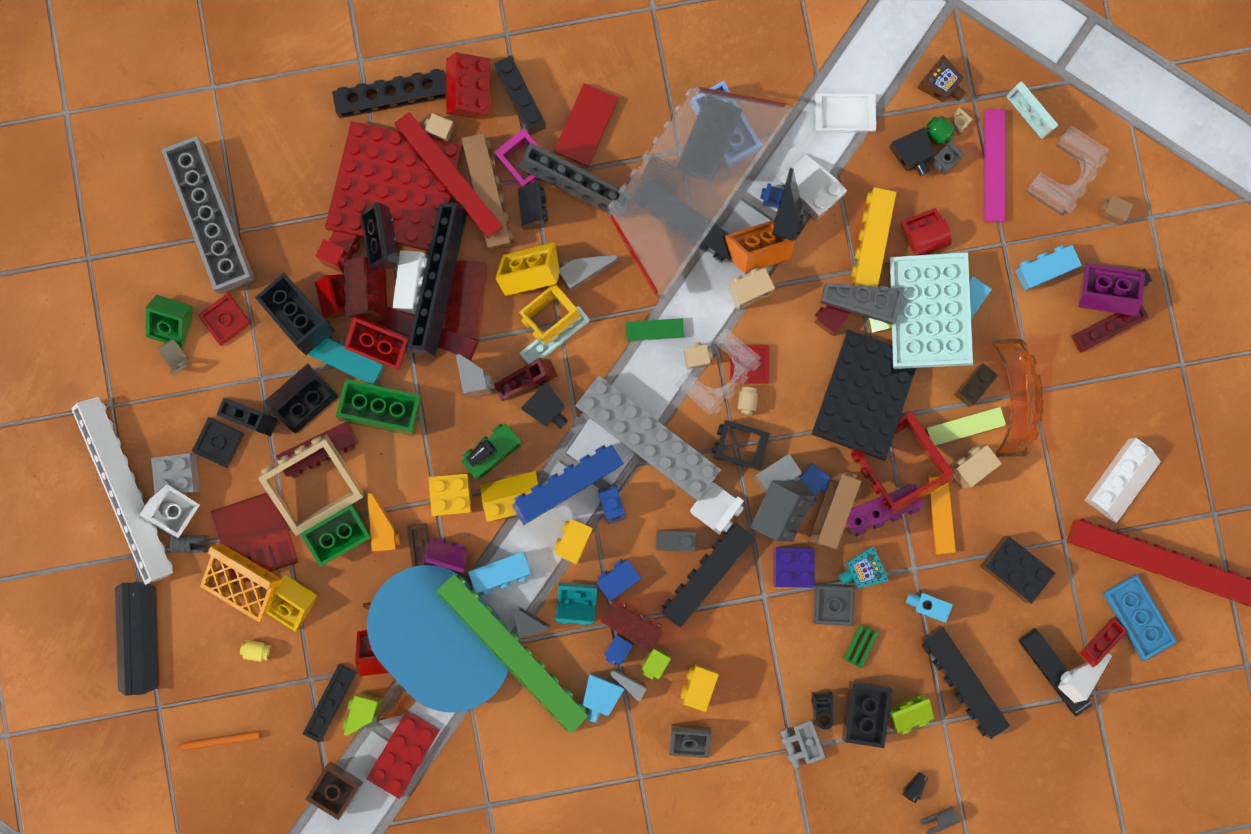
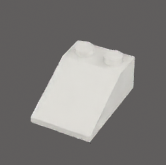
M806 154L791 167L794 168L801 204L816 221L847 192L833 175ZM789 170L778 179L783 186H785Z

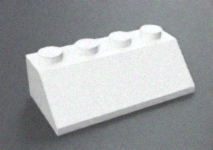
M1128 439L1084 501L1111 521L1117 523L1161 461L1154 451L1139 439Z

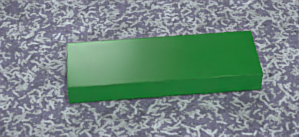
M683 318L626 322L627 342L684 338Z

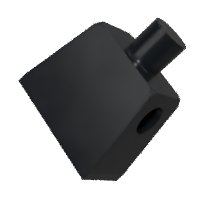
M925 127L890 144V150L906 171L916 168L920 177L930 172L926 162L933 158V151Z
M547 382L521 407L525 413L546 427L554 422L561 429L568 422L561 414L566 407Z

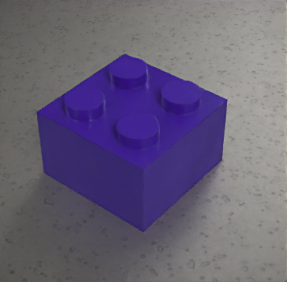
M774 548L773 586L815 588V548Z

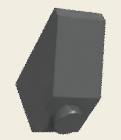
M657 531L656 550L695 552L696 532Z

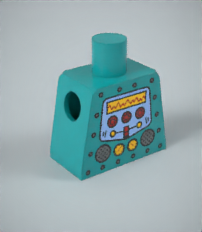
M874 546L866 548L846 561L845 565L848 571L838 574L842 585L853 581L855 588L889 581Z

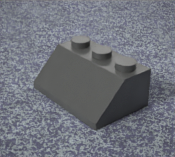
M772 480L751 524L752 529L775 541L793 542L815 495L803 481Z

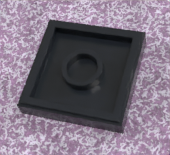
M208 417L192 452L228 468L245 433Z

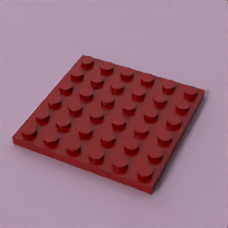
M351 121L325 229L364 238L360 213L375 202H379L389 207L390 214L393 216L392 227L396 235L395 244L429 251L440 203H450L452 195L400 131ZM431 138L458 170L463 145Z

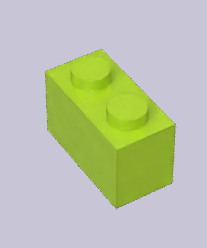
M653 646L642 664L643 674L652 680L654 678L660 679L671 660L670 655Z

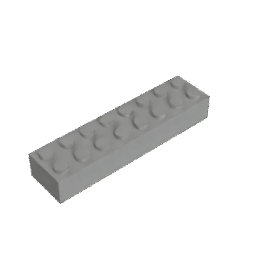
M198 136L161 149L214 291L222 294L255 281L256 279L204 142Z
M601 376L595 379L575 405L582 413L696 501H698L721 471V469Z

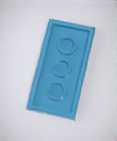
M1138 574L1130 576L1102 593L1119 623L1127 630L1126 635L1142 661L1149 659L1177 642Z

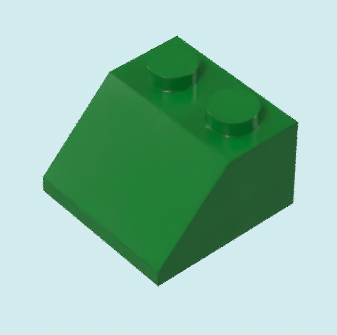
M155 295L146 307V337L164 343L174 339L182 348L192 322V305Z

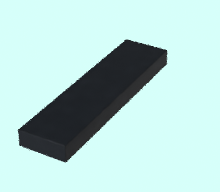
M338 664L303 735L318 743L322 741L357 672L342 664Z

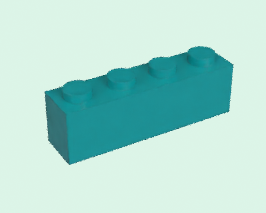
M330 335L308 353V355L367 384L376 386L386 368L379 362L344 349L345 342L338 339L336 343L330 340L332 337Z

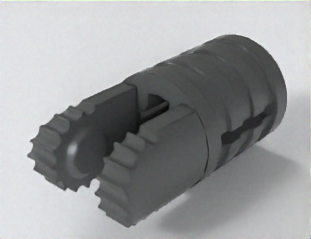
M207 535L179 536V538L171 536L170 551L171 553L208 552V546L194 545V543L205 542Z
M953 806L920 820L922 825L928 824L935 819L939 824L934 828L928 829L926 834H935L946 827L960 822Z

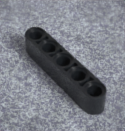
M1035 628L1018 639L1021 646L1076 717L1093 705L1089 698L1074 703L1058 688L1061 676L1068 670Z

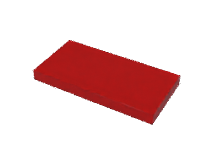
M584 83L556 144L554 153L589 167L617 104L618 97Z

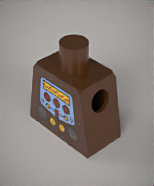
M944 55L917 87L941 102H944L949 95L960 101L966 94L958 86L963 79V75Z

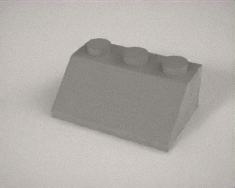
M457 354L456 359L463 394L470 399L492 394L491 389H494V383L491 376L462 355Z

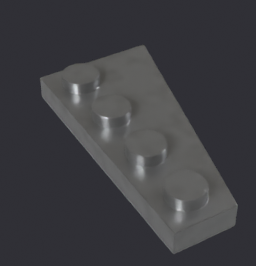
M826 283L820 303L894 325L904 288Z

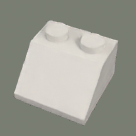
M166 485L149 499L139 516L170 535L179 538L200 505L171 486Z

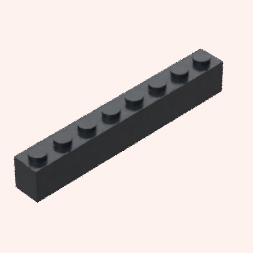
M440 203L407 348L418 356L436 357L467 213L458 204Z

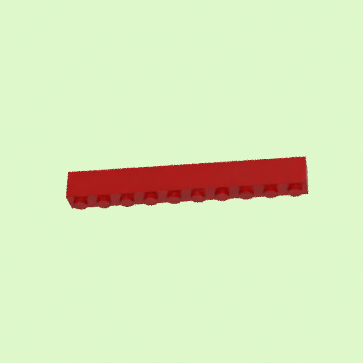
M1081 518L1080 521L1075 520L1072 523L1067 543L1251 607V577L1246 576L1245 579L1239 577L1240 573L1232 570L1222 571L1221 566L1209 563V566L1202 564L1203 560L1191 557V559L1185 558L1184 553L1173 550L1172 553L1165 551L1166 547L1154 544V546L1148 545V541L1136 537L1135 540L1128 538L1129 534L1117 531L1116 534L1110 531L1111 528L1104 525L1096 527L1091 525L1092 521Z

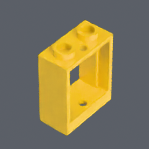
M556 284L550 286L519 312L523 317L521 322L527 329L531 327L534 330L532 334L538 342L542 340L546 345L581 317L578 309ZM554 299H557L568 311V314L543 334L531 318Z

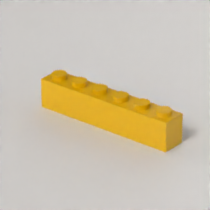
M874 187L871 193L868 192L866 204H868V209L864 211L862 222H865L864 229L860 230L858 237L861 244L860 248L857 247L855 252L857 265L853 266L851 277L854 278L852 286L869 285V287H878L896 197L895 191Z

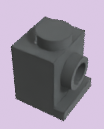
M950 142L931 160L932 166L937 172H941L944 175L964 154ZM945 155L947 156V158L949 159V161H947V160L944 159V156H945Z

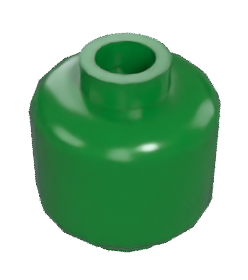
M935 116L926 125L928 137L936 144L948 143L954 137V125L944 116Z

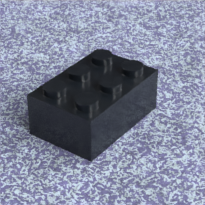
M1003 536L980 565V567L1025 603L1031 604L1055 575L1054 571L1010 536Z
M850 681L842 734L844 742L879 748L885 747L892 689L890 687Z

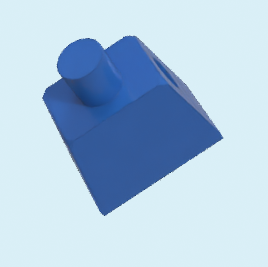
M616 484L599 489V497L608 524L627 519Z

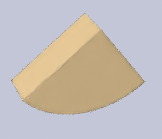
M960 107L956 110L953 117V124L959 135L973 120Z

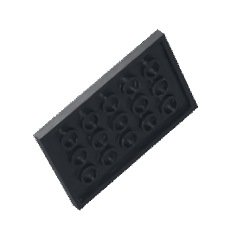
M847 330L811 435L885 461L916 368L894 369L893 345Z

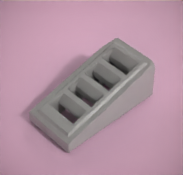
M613 668L610 672L612 677L640 702L647 689L646 685Z

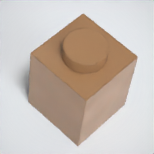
M1112 195L1102 201L1099 208L1102 211L1099 217L1121 225L1127 221L1133 204Z

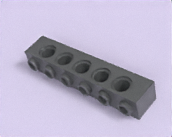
M532 143L525 149L517 166L618 219L627 211L633 197L629 193Z

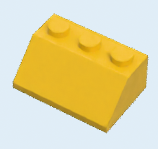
M555 243L502 256L495 279L505 296L557 284L560 269Z
M536 471L480 485L487 522L517 515L512 507L516 502L515 498L522 493L530 494L532 492L531 488L539 484Z

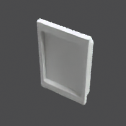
M815 93V131L831 133L875 132L877 122L876 94Z

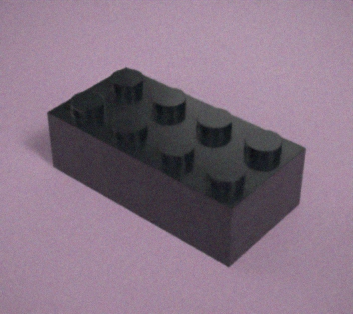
M285 273L280 275L255 297L296 347L305 355L310 353L335 331Z

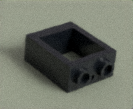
M725 420L724 424H720L717 435H720L718 443H714L712 453L715 454L714 458L759 471L770 433ZM728 427L760 436L752 463L721 454Z

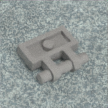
M812 720L793 726L795 731L793 735L789 734L787 728L780 731L782 735L781 741L786 746L789 754L787 757L789 762L792 763L793 768L801 766L799 759L803 757L806 764L825 758ZM798 741L801 751L796 752L792 742Z

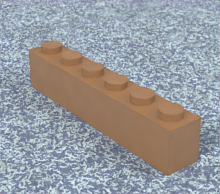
M484 133L461 138L474 191L503 225L501 230L489 239L486 238L488 249L493 251L512 246L511 240H514L512 230L507 229L506 222H509L507 210L503 211L502 204H505L503 193H499L497 186H500L498 174L494 175L493 168L496 167L494 156L490 157L488 150L492 149L490 140L485 138Z

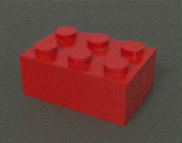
M455 52L446 58V114L474 119H482L490 115V58Z

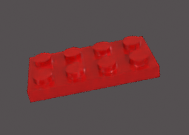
M407 710L366 779L400 799L440 729Z

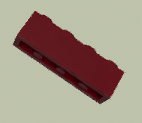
M344 422L276 455L277 459L285 455L289 457L295 454L294 450L302 445L305 447L312 444L311 441L319 436L324 437L328 435L339 453L343 451L348 453L354 450L355 445L359 444L350 423ZM323 447L284 469L283 472L286 477L292 476L294 479L303 475L304 470L308 468L313 470L321 466L320 462L326 459L328 462L332 460Z

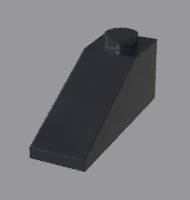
M223 398L217 412V416L268 436H272L278 421L273 416L227 398Z

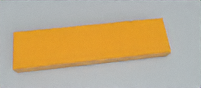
M940 476L928 477V483L939 478ZM949 483L929 493L935 554L956 553Z

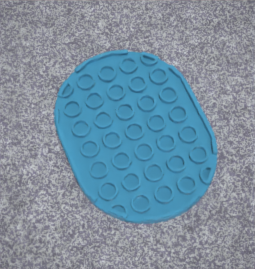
M414 566L393 575L375 594L367 616V633L371 649L382 666L420 704L433 710L449 713L473 709L489 700L499 690L507 676L508 669L435 593L453 574L456 577L458 574L439 566ZM464 579V581L466 582L465 586L469 590H474V588ZM478 594V596L480 597L478 600L483 605L487 604L490 607V605ZM492 609L493 612L491 614L496 619L500 618L498 614Z

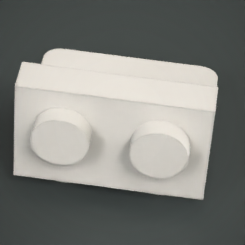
M711 483L693 505L690 512L720 535L722 531L727 532L733 524L731 519L734 515L737 517L744 509L742 506L744 500L740 497L734 498L715 483Z

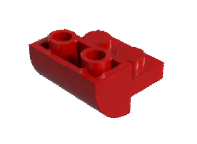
M937 208L901 221V227L908 238V244L914 256L927 255L952 244L949 226L945 218L942 219Z

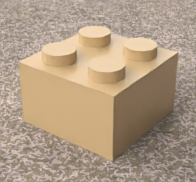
M759 267L751 270L749 275L744 278L741 275L731 280L732 283H730L728 288L737 311L772 295L775 290L766 268L760 270Z
M978 445L969 449L966 452V457L955 460L951 464V470L954 473V479L964 489L973 487L1002 463L988 445Z

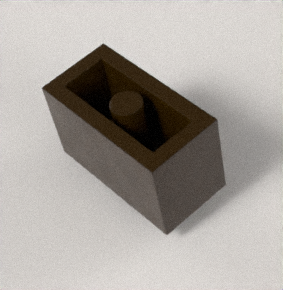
M982 363L975 368L954 395L968 407L973 406L998 375Z

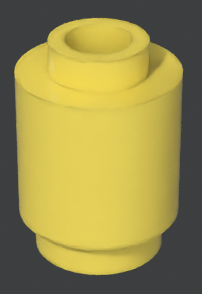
M246 640L245 643L241 644L240 655H243V659L258 662L268 660L270 645Z

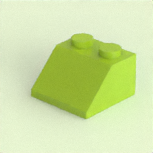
M921 694L891 706L889 719L894 731L906 734L912 731V727L928 725L930 723L929 720L934 719L929 698Z

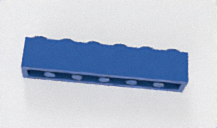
M613 445L599 447L595 450V455L591 457L589 454L579 460L580 464L576 466L573 464L563 469L565 473L560 476L556 473L547 479L548 483L542 486L539 483L531 488L532 492L530 494L522 493L516 497V502L512 507L522 524L526 525L621 467L624 463Z

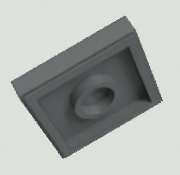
M815 585L813 624L853 626L854 587Z

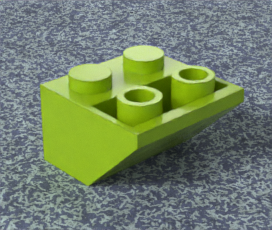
M360 692L354 698H351L348 704V709L350 710L349 717L345 718L342 727L345 729L344 735H350L379 717L384 697Z

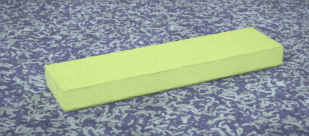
M1001 407L932 426L926 428V431L936 446L1002 427L1006 423Z

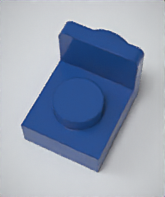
M768 183L766 188H762L760 199H763L762 205L778 209L783 189L772 187Z

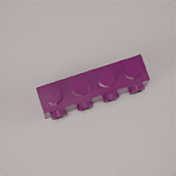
M911 484L889 493V496L895 503L918 489L915 484ZM882 497L876 498L851 508L846 527L849 534L855 533L856 536L866 533V528L873 526V529L884 526V521L890 519L893 522L901 519V514L906 512L909 515L919 512V507L924 506L923 501L919 499L892 514L890 509L886 510L881 502Z

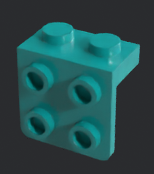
M559 582L555 621L562 624L576 623L583 626L594 624L597 585Z

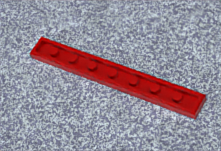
M410 112L394 122L397 129L487 239L503 228L499 220Z

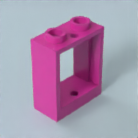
M524 128L494 152L497 159L521 187L538 182L537 180L540 179L532 174L523 179L506 159L526 141L529 144L532 143L538 146Z

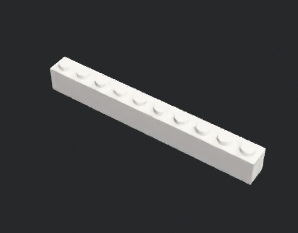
M99 397L77 402L73 406L72 412L144 584L147 585L168 577L173 573L172 564L165 555V547L157 536L156 526L139 516L145 507L142 500L143 495L136 486L133 472H130L128 459L122 453L120 440L114 434L113 423L106 415L104 403L101 402Z

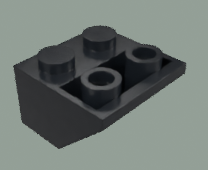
M534 182L518 188L523 230L545 228V222H548V213L546 206H543V203H546L544 187H540L539 182Z

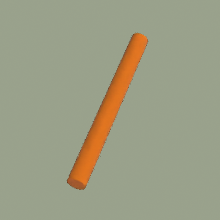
M260 731L183 742L181 743L182 750H190L260 739L261 736Z

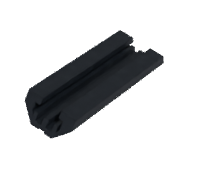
M126 582L115 587L118 691L125 696L143 695L157 689L159 686L156 587L151 584L145 585L142 582Z

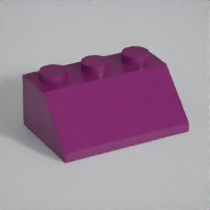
M1086 263L1078 307L1137 316L1143 303L1145 272Z

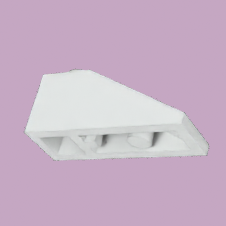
M1107 654L1095 667L1086 662L1065 672L1061 676L1058 688L1074 703L1087 700L1112 656Z

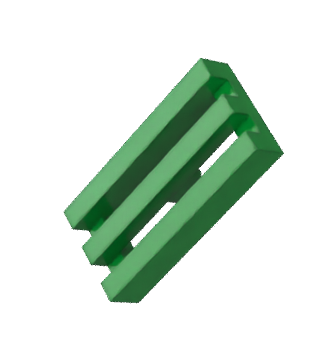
M860 624L843 659L862 668L878 633ZM862 630H864L865 633L861 639V642L853 658L851 659L849 657L856 645V642ZM869 633H870V634H872V635H871V637H870V639H869V641H868V643H867V645H866V648H865V650H864V652H863V654H862V656H861L859 662H857L856 660H857V658H858V656H859V654H860V652H861V650H862V648H863V646H864V644H865V642H866V640H867V638H868V636H869Z

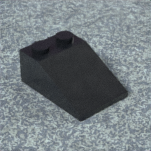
M790 168L775 216L772 235L794 241L796 234L800 235L804 215L801 214L802 204L794 168Z

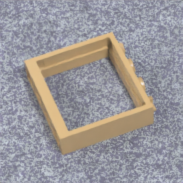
M328 435L314 438L309 446L305 447L302 445L294 450L295 454L289 457L285 455L277 460L278 463L276 465H267L264 469L260 470L259 481L296 536L360 500L364 495V491ZM324 447L348 484L351 492L297 522L269 478Z

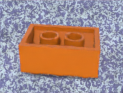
M771 220L725 236L733 263L744 274L750 273L755 268H766L792 258L794 241L773 236L774 221Z

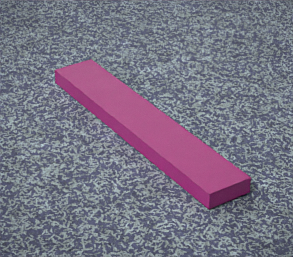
M985 109L984 222H1004L1005 109Z

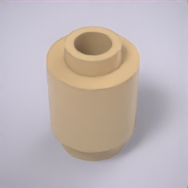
M742 387L741 391H739L737 410L741 411V414L752 415V412L757 411V388Z

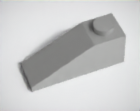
M617 255L573 259L571 261L566 260L559 265V275L571 292L618 262Z

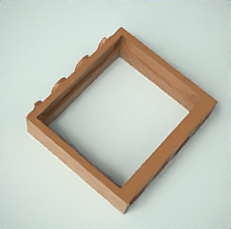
M846 472L831 477L830 485L827 487L808 542L824 548L837 549L861 483L860 480H857L856 475Z

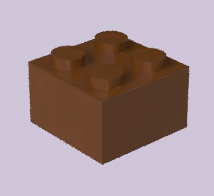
M330 762L322 771L305 800L339 820L345 814L364 782L333 762Z

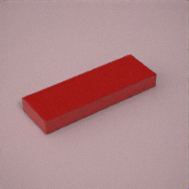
M1113 617L1079 653L1092 667H1095L1127 633V630Z

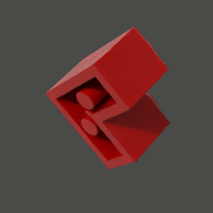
M333 231L329 241L323 239L315 257L323 265L343 274L345 270L349 269L352 262L351 257L360 247V240L356 235Z

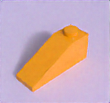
M368 493L372 552L398 549V545H401L400 534H397L396 528L376 495Z

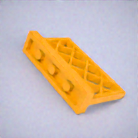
M224 544L211 546L208 552L211 557L200 587L257 622H263L274 590L280 586L282 579ZM216 560L220 561L222 570L217 571L215 566ZM229 569L235 570L237 579L232 580ZM221 572H224L227 580L224 584L221 583L218 575ZM211 576L214 577L216 587L208 584ZM244 578L250 579L252 588L247 589ZM239 581L241 592L236 593L233 582ZM223 586H229L231 596L225 595ZM261 586L268 590L265 598L261 597L259 591ZM254 590L257 601L251 602L248 591ZM243 594L246 605L240 604L237 595ZM255 603L259 605V615L254 611L253 604Z

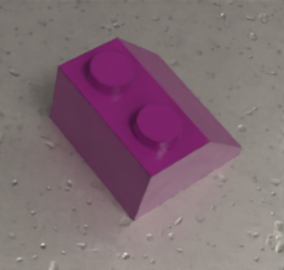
M435 537L434 540L430 539L422 562L463 573L468 550L464 549V545L453 542V545L445 544L446 540Z

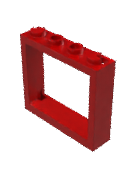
M912 412L900 417L895 434L908 427L941 476L894 503L862 453L852 450L850 454L854 462H859L862 468L860 470L863 476L871 480V487L875 494H880L882 497L881 502L886 510L890 509L892 514L954 479L953 471Z

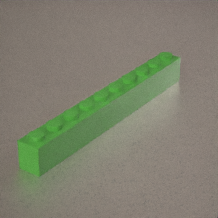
M453 574L435 593L565 731L573 733L588 717L585 713L587 711L586 708L579 702L576 704L572 699L573 695L566 688L563 690L559 686L560 681L553 674L549 675L545 671L546 666L540 660L536 661L532 657V651L526 646L523 647L518 642L520 640L518 636L513 632L509 633L505 629L506 624L500 618L496 619L491 614L493 612L487 604L483 605L478 600L480 597L474 590H469L465 586L466 582L459 575L456 577Z

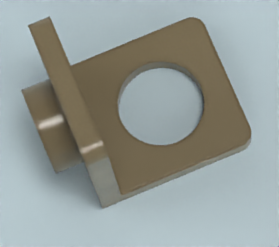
M174 339L158 348L159 353L171 367L170 373L172 375L189 365V358Z

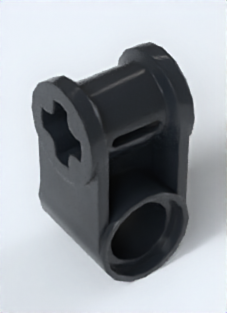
M828 691L827 693L820 694L811 692L814 723L823 730L830 729L834 722L832 692ZM822 715L828 716V723L826 725H820L819 718Z

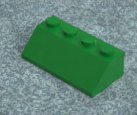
M345 379L336 417L339 421L414 437L419 418L421 395Z

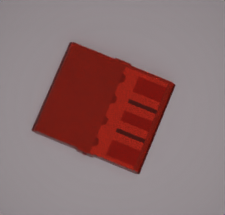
M268 493L211 511L220 540L219 544H224L269 572L298 563L289 534V526ZM229 569L232 580L237 579L235 570Z

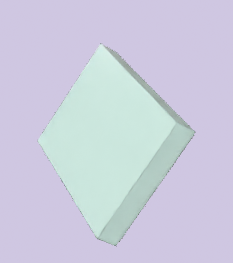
M1022 81L1006 96L1042 140L1058 126Z

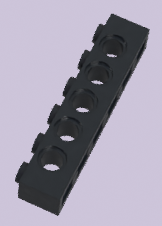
M433 69L430 73H413L409 77L397 76L389 81L376 80L373 84L368 85L360 83L352 88L340 87L336 91H332L336 114L339 118H345L446 98V74L444 70ZM426 83H433L431 88H424V85ZM408 86H414L411 92H406L405 90ZM389 90H396L394 95H387V92ZM371 93H377L376 98L368 99ZM352 97H358L357 102L350 103Z

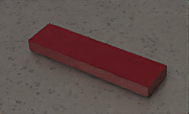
M1141 306L1137 316L1115 313L1071 337L1081 353L1149 317L1143 306Z

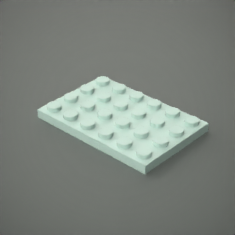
M968 252L890 257L891 288H904L896 323L892 325L893 368L973 365Z

